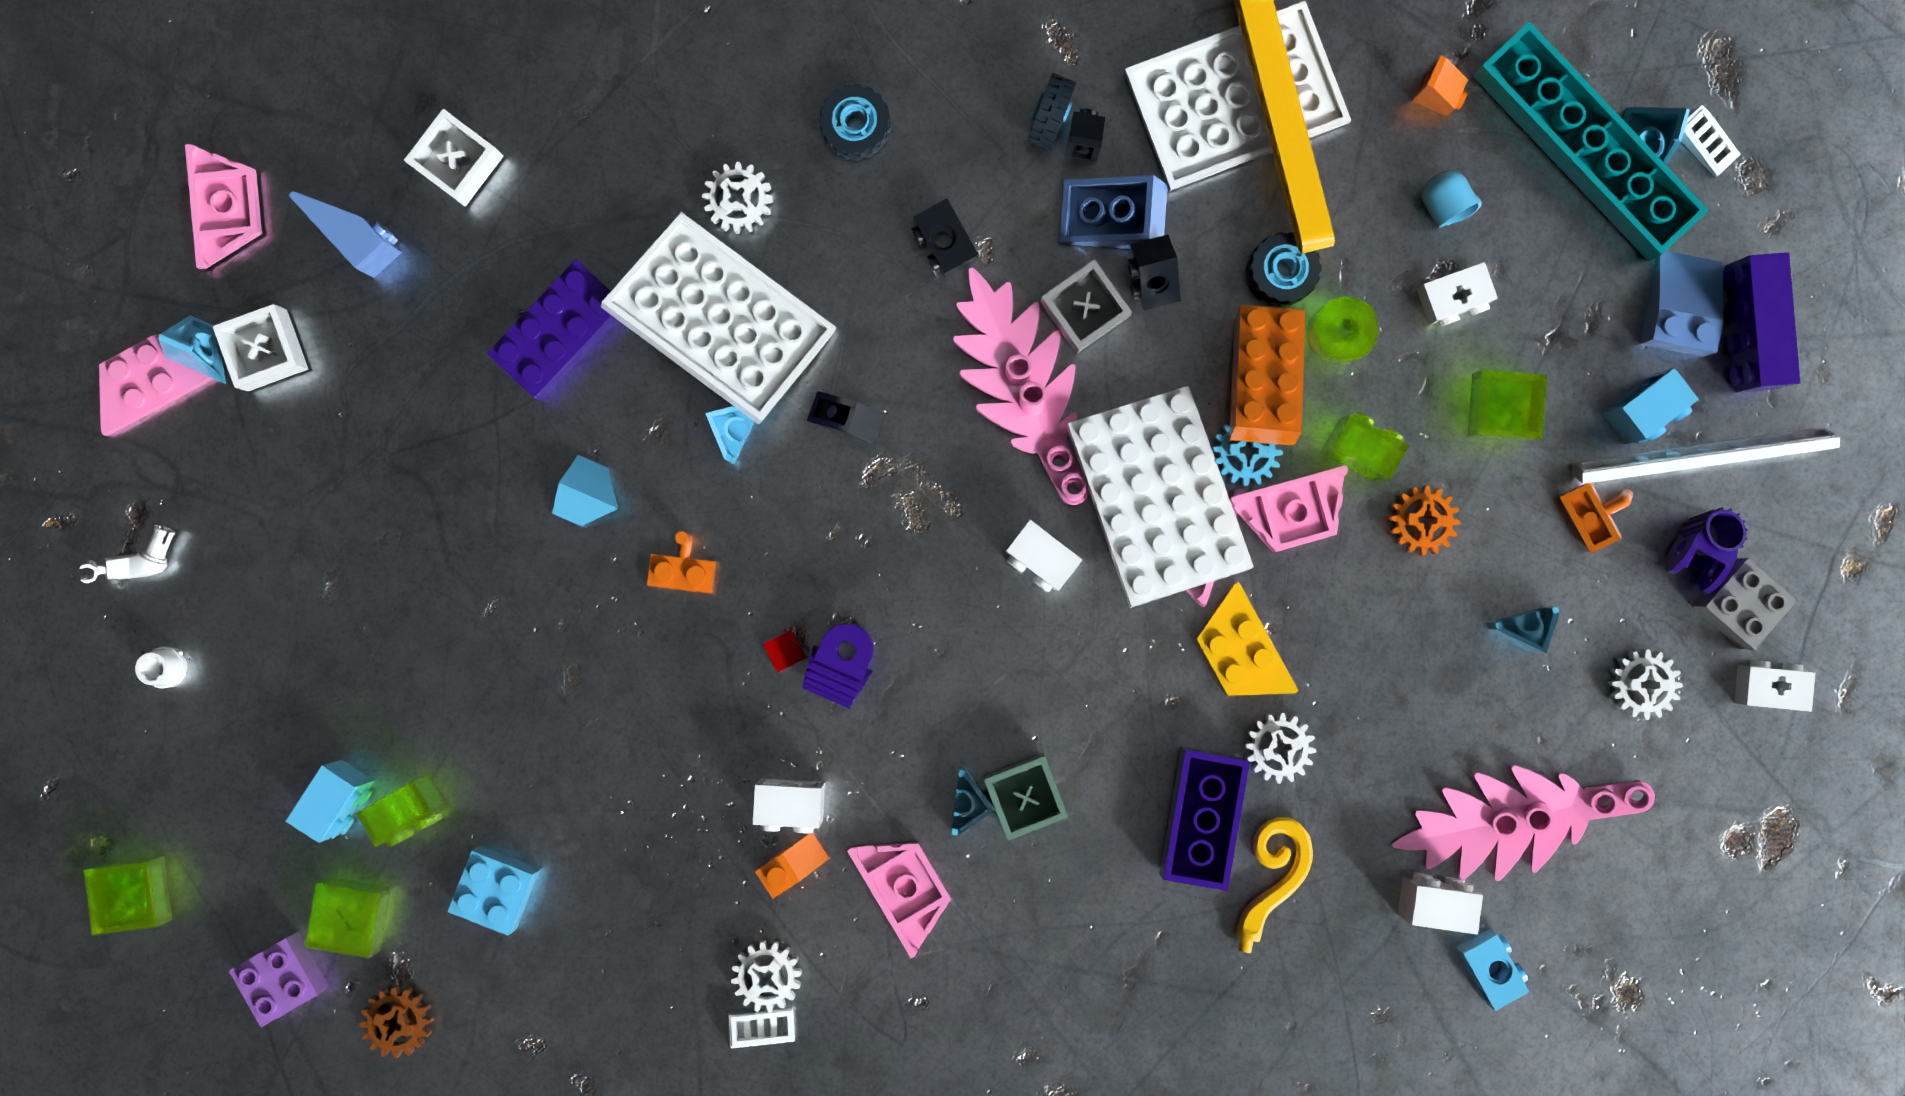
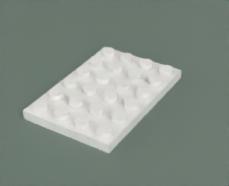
M1306 1L1276 11L1309 138L1350 123V115ZM1240 25L1125 68L1124 74L1169 191L1273 152Z
M682 212L601 304L602 309L758 425L837 328Z
M1189 386L1067 424L1068 433L1083 476L1087 482V487L1129 608L1250 570L1254 567L1218 465L1215 464V457Z

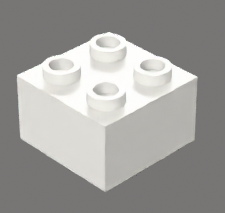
M442 109L404 161L466 207L503 158V155L485 139L445 109Z
M272 304L212 326L234 388L251 391L308 370L288 311L283 307Z
M1032 520L1026 523L1005 551L1009 555L1006 561L1021 573L1027 569L1034 574L1035 577L1032 581L1046 592H1049L1051 589L1059 591L1082 561L1080 557Z
M761 778L755 784L753 825H761L760 830L776 832L780 831V827L785 826L794 827L793 832L813 833V829L819 828L823 822L825 782Z
M1413 872V877L1402 876L1397 914L1414 926L1478 935L1483 895L1473 889L1474 885L1465 883L1463 879L1445 877V882H1441V880L1434 879L1433 875Z

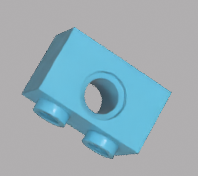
M1488 929L1456 947L1459 956L1486 1004L1495 1011L1529 993L1524 983L1528 980V977L1518 962L1516 964L1513 963L1508 954L1512 952V949L1502 934L1498 936ZM1495 961H1500V971L1495 975H1490V965Z

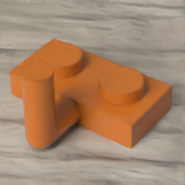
M1584 483L1562 494L1560 499L1589 551L1593 553L1621 540L1622 535L1610 515L1629 506L1634 494L1630 489H1624L1618 497L1603 503L1593 483Z
M680 531L675 535V540L679 544L677 557L651 554L647 586L703 593L713 592L716 562L690 559L692 535L690 533Z

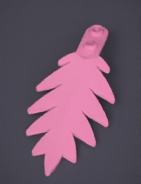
M971 267L969 268V285L973 301L958 302L956 308L983 335L954 336L953 342L964 352L985 365L992 367V369L961 370L960 376L983 392L1008 402L978 404L976 410L1000 427L1024 436L1012 439L1011 445L1021 451L1038 455L1058 496L1063 502L1070 505L1081 504L1087 499L1089 490L1081 467L1066 441L1069 437L1066 426L1068 423L1076 421L1077 413L1073 412L1061 421L1071 395L1076 366L1070 364L1046 387L1056 361L1061 332L1059 329H1056L1030 353L1037 331L1039 303L1034 302L1011 323L1013 311L1011 283L1006 282L997 291L993 292L981 274ZM1061 459L1065 464L1058 467L1054 465L1053 461ZM1070 486H1075L1078 488L1079 492L1077 494H1071L1068 492L1067 488Z
M1513 765L1512 771L1523 789L1525 797L1506 783L1492 776L1476 772L1474 777L1490 806L1468 793L1444 787L1442 792L1455 816L1431 810H1416L1415 815L1422 827L1393 841L1392 846L1402 850H1427L1426 868L1431 869L1449 858L1462 845L1459 878L1465 880L1484 862L1498 841L1495 880L1500 881L1520 859L1533 835L1531 870L1535 873L1555 853L1570 827L1571 842L1575 845L1583 836L1589 820L1645 812L1652 807L1655 794L1652 787L1641 780L1582 788L1572 777L1560 772L1558 776L1564 788L1563 790L1546 777L1530 769ZM1634 791H1641L1643 798L1636 801L1631 798V794ZM1601 796L1610 798V802L1604 806L1598 804L1597 801Z

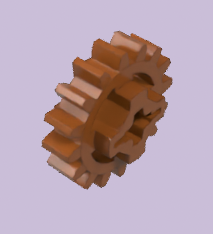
M399 985L392 987L391 992L384 988L378 992L379 997L374 995L369 998L368 1002L371 1006H366L361 1011L364 1016H367V1019L361 1021L359 1027L367 1028L368 1030L362 1036V1039L371 1038L373 1042L369 1049L373 1050L379 1046L382 1048V1057L386 1056L390 1051H392L394 1059L399 1058L403 1051L409 1056L415 1051L414 1046L420 1048L425 1044L422 1037H428L432 1032L431 1029L425 1027L434 1020V1017L426 1016L425 1014L431 1005H421L420 1001L424 996L422 993L416 997L411 996L412 987H408L403 993H401ZM396 1001L393 1008H381L387 1002ZM395 1015H397V1017H398L397 1023H398L399 1025H401V1026H399L396 1030H395V1028H396V1026H395L396 1020L393 1019V1017H394ZM401 1035L408 1037L409 1035L412 1036L411 1039L407 1041L397 1042V1039L400 1038Z

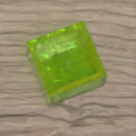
M1480 370L1473 373L1468 438L1519 442L1543 440L1548 374Z
M1357 412L1356 415L1349 414L1338 420L1320 453L1342 465H1347L1349 469L1375 483H1381L1391 480L1410 445L1402 441L1404 437L1389 428L1383 431L1373 425L1375 421L1372 418Z
M429 774L407 783L358 811L356 814L375 848L384 843L390 848L415 835L414 827L418 832L443 819L441 812L448 809L449 805L432 775Z
M164 856L103 864L84 870L92 936L158 927L173 920Z
M332 877L316 882L305 947L370 958L380 952L391 887Z

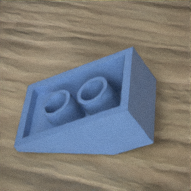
M1155 175L1064 180L1059 243L1131 249L1130 244L1163 236L1168 185Z
M295 191L288 195L353 267L375 278L402 253L395 245L399 241L397 237L376 220L371 223L363 217Z
M1665 251L1656 258L1640 344L1701 357L1717 353L1723 325V262Z

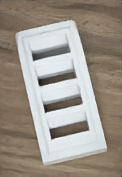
M1703 105L1695 108L1688 115L1681 142L1714 177H1717L1741 154ZM1698 123L1701 127L1694 133L1691 128ZM1707 132L1709 137L1701 143L1698 138ZM1715 141L1718 146L1709 153L1706 148ZM1724 150L1727 155L1716 163L1713 158Z
M793 1008L773 1009L771 1013H768L767 1009L759 1010L758 1012L755 1010L726 1012L727 1045L730 1048L794 1042ZM777 1017H782L783 1034L780 1035L777 1034ZM769 1018L770 1035L764 1034V1019ZM750 1020H756L757 1036H751ZM738 1021H743V1037H738Z

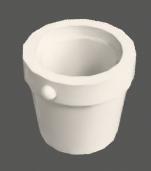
M168 646L155 648L142 655L137 660L135 666L136 676L141 682L162 689L174 687L181 683L187 672V662L183 652Z

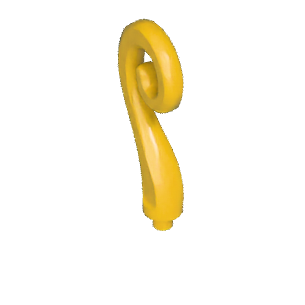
M1275 817L1269 819L1258 828L1254 835V855L1265 867L1271 869L1281 868L1288 863L1291 857V849L1287 846L1281 847L1276 854H1271L1267 851L1266 843L1274 834L1282 833L1290 836L1295 843L1296 856L1288 874L1274 886L1257 896L1244 909L1235 932V936L1241 938L1239 951L1251 953L1253 941L1260 942L1268 914L1299 888L1310 870L1313 858L1311 838L1306 829L1293 818Z

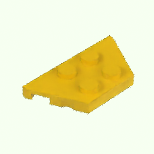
M1239 582L1234 583L1221 604L1218 605L1211 615L1208 623L1195 638L1227 696L1290 694L1298 692L1294 681Z

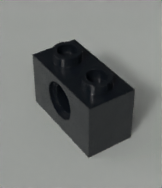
M947 198L913 217L915 226L911 230L919 245L925 243L931 254L927 256V259L935 273L941 271L944 278H947L978 260L979 254ZM947 233L951 236L952 243L944 248L939 247L934 242L936 235Z
M1169 235L1130 244L1132 258L1127 259V266L1130 276L1134 280L1129 281L1133 299L1140 300L1143 311L1181 301L1178 259Z

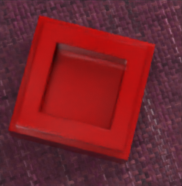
M792 629L763 644L777 673L807 658Z

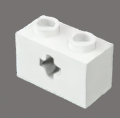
M1485 262L1425 283L1416 289L1429 325L1440 322L1441 327L1459 321L1458 314L1470 310L1471 316L1487 311L1490 309L1488 303L1498 299ZM1462 293L1464 298L1462 300H1454L1452 295Z
M1750 660V666L1738 665L1734 703L1812 712L1815 673L1803 672L1804 665L1783 663L1782 669H1772L1771 662ZM1772 682H1778V688H1772Z

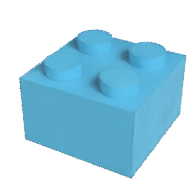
M1673 368L1649 376L1601 414L1624 444L1632 442L1641 444L1647 439L1651 442L1666 432L1664 426L1673 419L1677 422L1692 412L1690 406L1699 399L1678 371Z
M343 760L322 765L286 822L318 843L330 838L334 839L339 834L344 835L354 822V818L351 816L357 806L361 808L370 798L372 791L369 788L374 780Z
M479 846L470 853L447 912L509 936L519 925L540 869L486 847Z

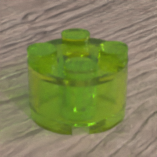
M1343 296L1330 300L1314 313L1308 323L1307 341L1310 348L1323 362L1330 365H1347L1362 358L1371 351L1378 338L1379 325L1374 309L1371 305L1355 297ZM1341 325L1344 326L1345 330H1348V335L1342 338V332L1337 331V328Z

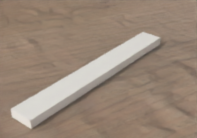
M1822 427L1573 462L1571 464L1572 475L1584 484L1840 448V436Z

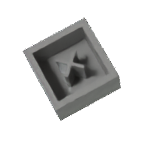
M1095 259L1044 294L1040 299L1041 305L1076 354L1124 322L1132 314L1128 305Z
M1737 558L1720 586L1709 594L1703 592L1691 607L1739 649L1755 650L1798 601L1751 559Z

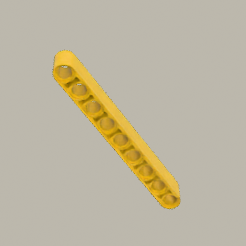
M1234 0L1298 250L1303 254L1334 246V232L1274 0Z

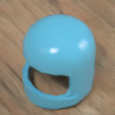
M1446 170L1432 177L1424 185L1421 193L1423 203L1438 228L1466 219L1474 214L1482 204V201L1476 196L1463 174L1455 170Z

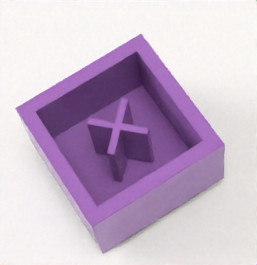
M299 931L229 970L260 1028L330 988Z

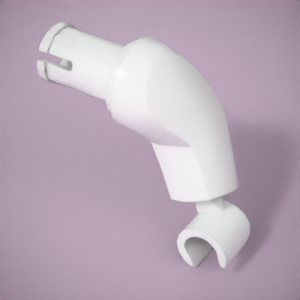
M154 525L145 551L102 559V565H98L92 560L83 561L79 569L89 567L93 569L94 574L82 576L80 580L84 583H91L100 574H104L106 579H130L163 572L168 565L165 555L175 531L164 526L160 529V525Z

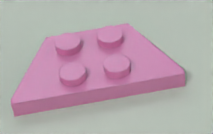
M185 144L196 268L202 270L207 269L262 234L257 173L255 169L202 150L194 145Z
M154 334L99 364L101 432L103 435L109 436L213 380V378L167 359L159 343V335Z
M1347 465L1230 497L1229 499L1233 509L1273 553L1337 535L1339 525L1338 511L1342 507L1343 494L1341 492L1344 476L1347 475L1348 468Z
M919 842L850 847L847 849L848 854L910 958L914 957L936 924L937 919L950 902V894Z

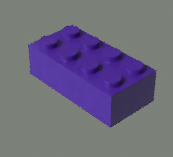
M1789 252L1749 255L1725 265L1723 288L1727 292V303L1725 304L1724 313L1730 327L1727 347L1728 351L1732 353L1733 366L1730 370V380L1732 385H1735V393L1775 390L1800 384Z
M575 259L486 354L533 398L543 401L618 321L601 308L602 301L611 291L583 264Z
M1181 747L1159 872L1163 880L1228 891L1250 765L1249 760L1242 757Z

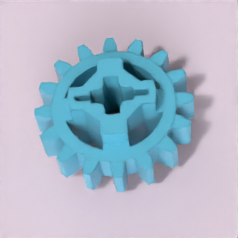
M1227 424L1222 426L1225 435L1217 434L1214 437L1220 443L1219 446L1212 448L1213 453L1219 454V458L1215 459V464H1222L1221 476L1227 473L1231 475L1229 481L1231 484L1235 483L1238 478L1241 479L1242 487L1248 486L1250 479L1253 480L1255 485L1261 484V475L1269 479L1272 477L1269 468L1277 469L1280 467V464L1274 459L1277 456L1283 455V451L1277 450L1275 448L1276 444L1266 443L1267 446H1264L1261 443L1245 441L1227 444L1230 439V426ZM1246 443L1249 449L1254 450V455L1249 456L1248 459H1246L1245 454L1240 453V448L1245 447ZM1227 457H1232L1238 464V470L1229 463ZM1259 459H1266L1264 465L1256 472H1253L1254 463Z

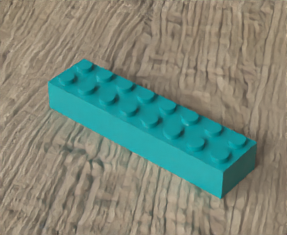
M1530 21L1472 75L1648 261L1662 255L1709 211Z

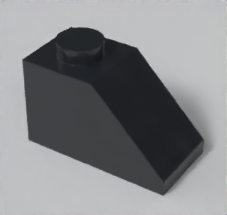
M1080 109V112L1073 111L1065 156L1096 162L1102 146L1105 117L1099 116V112L1092 109Z
M817 391L807 421L846 436L874 444L885 414L859 402Z

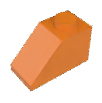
M1440 55L1425 71L1412 101L1448 116L1455 108L1460 110L1468 94L1464 90L1468 79L1446 57Z
M808 833L759 865L755 873L772 899L801 881L830 857L815 834Z

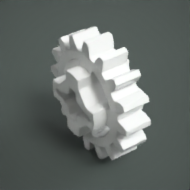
M736 162L734 170H731L727 164H724L723 174L714 170L712 173L716 180L714 182H705L710 193L702 194V198L710 202V204L706 205L704 209L706 213L715 212L711 221L714 224L722 221L721 228L725 232L730 226H733L736 234H740L741 227L743 226L749 232H752L753 222L762 226L764 223L760 216L762 214H771L770 209L765 206L766 204L773 203L774 200L771 195L765 194L772 189L770 183L761 184L765 176L762 172L754 175V167L751 164L746 170H743L740 162ZM734 178H744L742 182L730 181ZM721 188L723 191V200L719 203L720 205L718 206L717 195ZM729 189L738 195H742L747 207L738 201H734ZM758 190L759 202L757 207L755 208L752 204L753 196L756 194V191ZM734 214L746 215L744 218H730Z
M1641 649L1640 655L1637 651H1629V660L1625 658L1617 659L1621 667L1620 669L1611 668L1610 672L1616 675V679L1608 681V685L1614 686L1616 691L1610 694V698L1620 699L1616 706L1618 709L1625 710L1628 708V716L1636 717L1639 714L1640 719L1649 720L1650 713L1653 717H1662L1661 709L1673 710L1669 702L1671 699L1680 700L1681 697L1674 692L1675 689L1682 688L1683 684L1675 682V677L1679 676L1681 672L1680 670L1670 669L1674 663L1672 659L1662 660V652L1655 651L1651 655L1649 649ZM1634 668V671L1628 676L1629 672ZM1657 668L1662 673L1664 679L1657 673ZM1649 681L1648 687L1641 688V682ZM1626 690L1634 696V701L1631 700Z
M1279 712L1277 720L1271 714H1266L1267 723L1265 724L1256 720L1255 725L1258 730L1256 732L1247 731V734L1253 738L1252 742L1244 743V747L1252 751L1245 758L1256 762L1252 770L1257 773L1263 769L1262 778L1268 780L1271 775H1274V781L1278 784H1281L1283 776L1288 781L1293 782V773L1295 772L1304 776L1305 771L1302 766L1304 764L1313 765V762L1307 758L1308 754L1316 753V749L1308 745L1309 742L1315 739L1314 735L1304 734L1309 726L1305 723L1297 726L1298 717L1293 715L1286 721V715L1283 712ZM1280 726L1292 729L1297 735L1284 736ZM1267 732L1268 737L1264 745L1259 747L1261 738ZM1278 740L1287 744V747L1282 749V756L1273 752V749L1277 747ZM1300 749L1299 757L1293 763L1292 759L1295 752ZM1274 759L1280 769L1270 768L1263 761Z
M766 940L760 942V948L758 949L754 944H749V955L740 952L738 958L742 964L734 963L732 967L733 971L739 973V975H735L731 979V983L739 984L740 986L735 991V995L744 994L746 996L743 1002L744 1006L748 1005L751 1001L754 1002L756 1012L760 1010L762 1005H766L768 1013H771L776 1003L781 1009L785 1008L784 998L786 997L793 1001L796 996L791 988L799 989L801 986V982L796 980L795 977L802 974V969L794 968L799 958L797 956L789 958L787 955L790 947L787 946L781 951L778 949L779 941L776 940L772 947L767 946ZM763 955L773 956L771 960L763 961L758 957ZM785 965L788 972V983L781 976V967ZM746 969L752 976L753 984L751 987L748 986L746 981ZM768 970L773 973L771 979H767L765 982L762 981V974ZM764 992H773L775 995L766 997L761 996L760 994Z

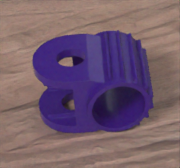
M1723 507L1691 517L1690 521L1683 523L1684 527L1679 531L1680 536L1668 553L1664 565L1665 570L1675 574L1683 567L1687 568L1691 564L1703 571L1696 583L1698 589L1705 594L1713 592L1729 574L1737 559L1738 549L1743 548L1745 540L1748 539L1746 537L1748 529L1745 527V520L1739 517L1740 513L1735 514L1731 508L1724 510ZM1710 525L1715 529L1717 533V543L1712 539L1710 535ZM1698 549L1707 554V556L1697 555L1695 552Z
M853 624L838 625L830 629L823 637L820 646L814 645L812 648L802 688L850 709L873 670L868 668L874 653L873 642L869 634L863 628ZM843 641H850L855 645L856 653L852 659H844L840 656L839 645Z

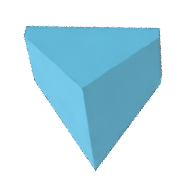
M1627 107L1623 120L1667 165L1681 143L1690 110L1687 108Z
M189 315L160 333L158 340L167 359L226 384L222 353L212 327L214 325Z
M734 406L705 413L724 460L734 464L754 421Z
M578 455L559 481L552 514L583 527V525L617 510L618 505L608 468Z
M1547 606L1487 623L1489 630L1528 652L1547 654L1560 612L1558 606Z
M959 767L951 835L957 836L995 811L993 802L968 770L963 767Z

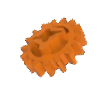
M1430 485L1422 486L1420 493L1417 487L1409 488L1410 497L1405 493H1401L1398 497L1402 503L1391 504V508L1396 511V515L1388 517V521L1395 522L1396 527L1390 529L1389 532L1390 534H1399L1400 537L1395 542L1397 545L1407 543L1406 552L1412 553L1417 547L1420 556L1426 555L1428 548L1432 554L1439 553L1438 545L1448 548L1450 543L1447 538L1458 536V533L1452 530L1454 525L1461 524L1460 520L1453 519V514L1459 511V507L1450 508L1449 504L1453 499L1452 496L1441 498L1443 489L1438 488L1431 493ZM1418 500L1415 509L1411 513H1405L1410 504ZM1435 503L1440 507L1443 515H1440L1434 508ZM1421 516L1429 518L1430 523L1428 525L1419 523L1418 518ZM1405 526H1408L1413 531L1414 538L1408 534ZM1438 528H1443L1439 536L1431 541L1433 533Z

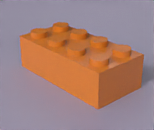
M1240 305L1234 320L1229 440L1281 445L1296 444L1302 432L1305 310Z

